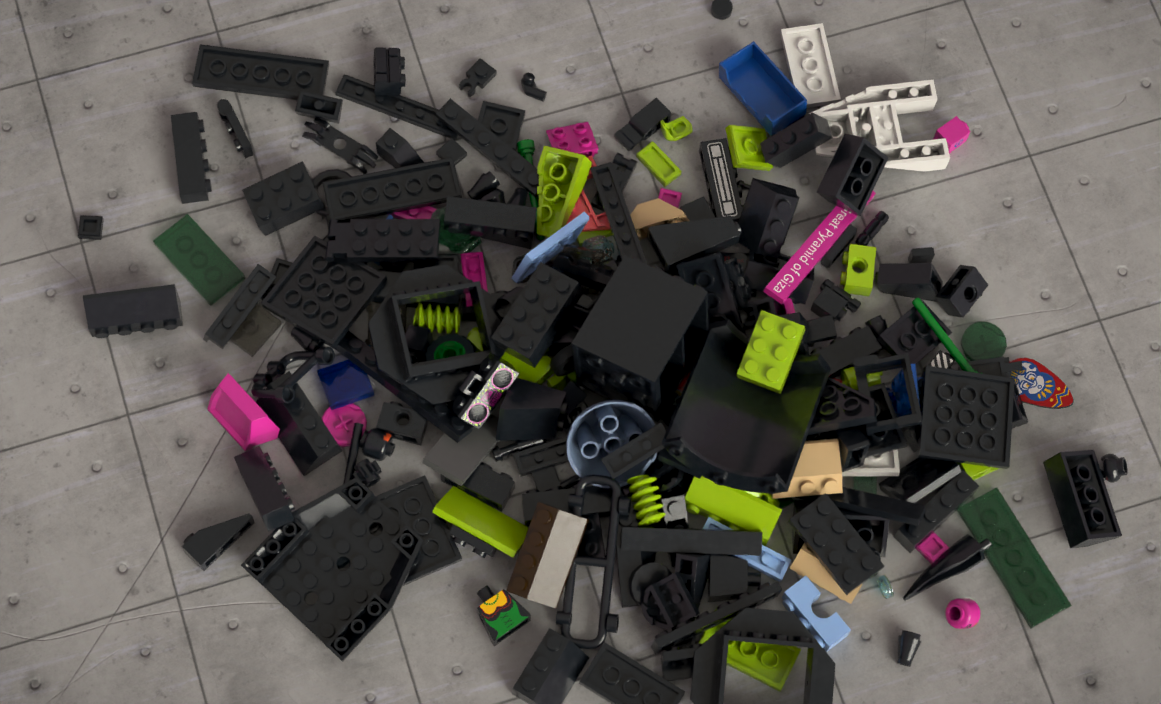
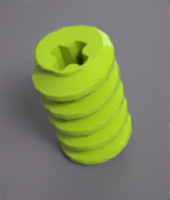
M419 302L415 309L413 326L419 325V327L423 328L428 326L431 332L437 327V331L440 334L444 328H446L447 334H451L453 329H455V333L459 334L461 314L458 307H455L451 313L447 305L444 311H441L438 304L435 310H432L431 304L428 303L426 309H423L422 303Z
M639 475L627 480L628 484H632L629 487L630 493H635L631 496V500L637 502L633 508L639 511L635 515L637 519L641 520L638 526L643 527L655 524L666 515V513L658 512L664 506L663 504L656 503V500L660 499L661 495L653 493L659 489V486H651V483L657 480L656 477Z

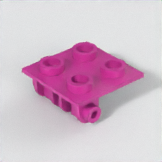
M589 122L546 130L551 147L578 154L582 153L586 157L591 155L594 157L595 154H598L597 150L599 148Z

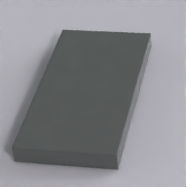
M490 414L480 429L474 426L472 432L458 443L444 433L423 458L422 463L462 486L498 443L499 440H496L499 418Z

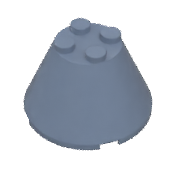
M608 400L594 404L584 410L569 429L566 440V453L569 463L580 478L586 475L611 477L601 459L648 431L655 424L645 410L628 401ZM657 453L616 477L615 480L618 481L620 487L628 485L627 480L629 478L644 475V471L651 462H654ZM591 484L597 487L611 488L607 485Z

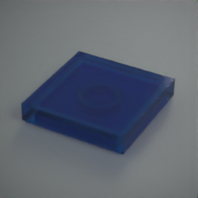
M350 360L317 370L331 410L375 395L367 373Z

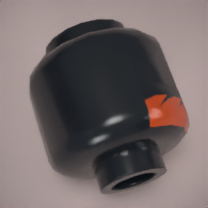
M372 428L370 431L366 430L364 432L359 447L362 448L363 455L377 461H383L386 456H392L395 444L392 443L393 437L390 433Z

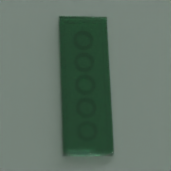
M998 488L957 509L978 543L986 538L991 542L992 546L984 551V555L1031 629L1072 606Z

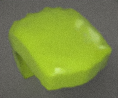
M684 116L665 123L663 120L660 121L661 132L668 141H677L693 132L692 124Z

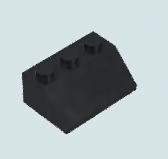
M844 134L817 193L828 202L857 216H861L889 157L864 137Z
M753 178L738 221L742 232L739 243L756 254L778 259L798 200L796 189Z
M749 250L743 276L745 284H748L752 291H764L765 287L791 257L779 253L778 259L756 254V261H754L755 253ZM815 267L788 297L792 299L794 304H806L814 282Z
M549 628L512 688V694L528 704H562L590 657L571 640Z

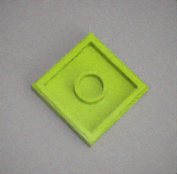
M728 125L725 128L733 168L770 171L773 168V165L765 162L760 143L767 139L764 128Z

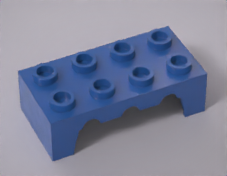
M754 41L719 63V78L771 136L806 114L807 99Z

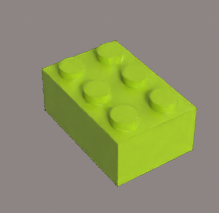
M761 310L738 369L737 377L781 394L805 333V326Z

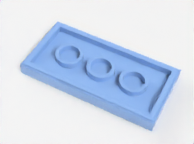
M584 211L528 252L511 279L516 284H519L536 270L540 262L547 263L574 243L590 216Z

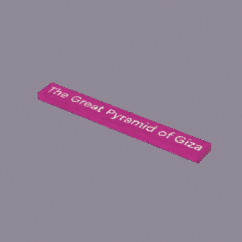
M872 191L866 206L874 198L876 194L874 191ZM836 206L769 282L763 292L782 305L857 218V215Z

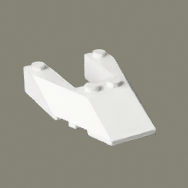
M934 80L870 86L858 94L847 96L840 102L831 103L813 111V113L827 119L833 137L815 148L816 155L833 158L844 134L864 137L889 157L885 164L887 168L915 171L946 169L950 159L946 138L903 143L897 117L898 114L933 111L937 102Z

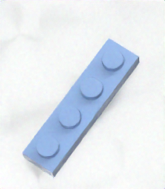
M710 517L707 518L702 528L733 530ZM762 545L761 556L727 554L734 558L747 560L748 566L779 582L782 581L791 562V559Z

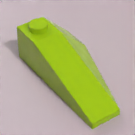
M544 145L537 166V174L539 175V186H537V194L539 195V207L537 208L538 235L549 238L566 225L585 186L592 162L585 155Z

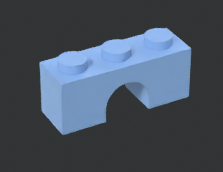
M804 576L784 592L782 603L788 611L795 613L821 647L828 652L847 637L851 629L837 612L828 618H819L813 613L811 605L818 600L821 593L809 578Z

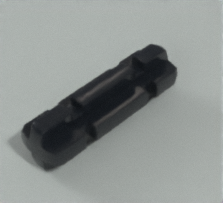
M879 211L863 230V233L856 238L855 243L867 246L869 241L875 237L881 230V227L888 221V214L884 211Z
M826 279L822 283L821 290L827 286L848 301L846 305L848 310L856 312L859 309L861 302L856 298L852 299L851 295L839 286L835 287V283L831 280Z

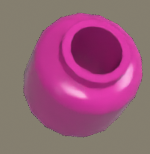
M956 598L948 603L945 609V616L950 626L956 629H969L979 622L981 611L974 600L970 598Z

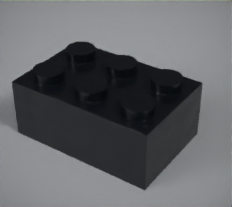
M303 161L242 189L255 221L265 236L325 208L312 176Z

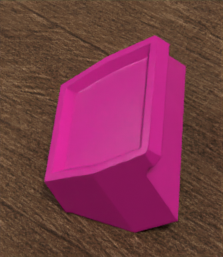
M228 373L212 393L207 408L208 411L245 451L252 449L256 445L276 440L280 428Z

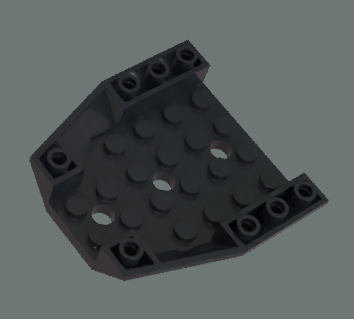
M357 478L293 511L294 520L276 528L241 564L251 576L263 585L342 662L392 610L424 541ZM374 524H381L383 526V531L378 536H373L370 533V529ZM341 558H348L350 560V567L347 570H340L337 563ZM311 592L316 593L318 596L317 602L313 605H307L305 602L307 594Z

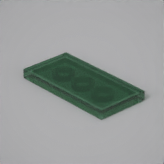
M188 214L153 240L154 245L210 306L245 279V275Z

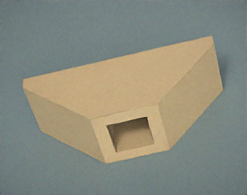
M659 198L637 204L630 215L639 241L647 237L648 228L651 226L690 221L682 210Z

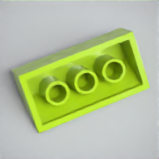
M694 476L685 496L686 510L693 515L700 514L706 517V520L710 517L733 530L762 531V545L764 546L767 545L782 512V509L743 490L717 485L703 476L700 479Z

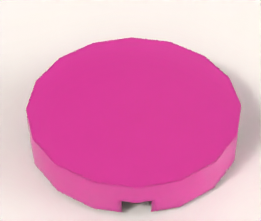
M338 402L336 405L327 408L322 416L323 422L340 447L350 446L354 423L363 424L361 438L367 428L365 414L359 406L351 402Z

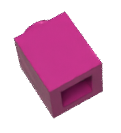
M956 116L937 129L933 140L946 138L948 151L951 153L967 141L971 131L968 125Z

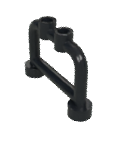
M319 347L317 351H295L285 355L279 361H269L266 373L255 374L253 378L254 385L251 388L252 395L258 398H276L279 403H291L295 397L293 386L317 363L320 365H331L335 358L334 350L331 347ZM297 360H307L276 389H263L273 382L274 377L284 374L288 364Z

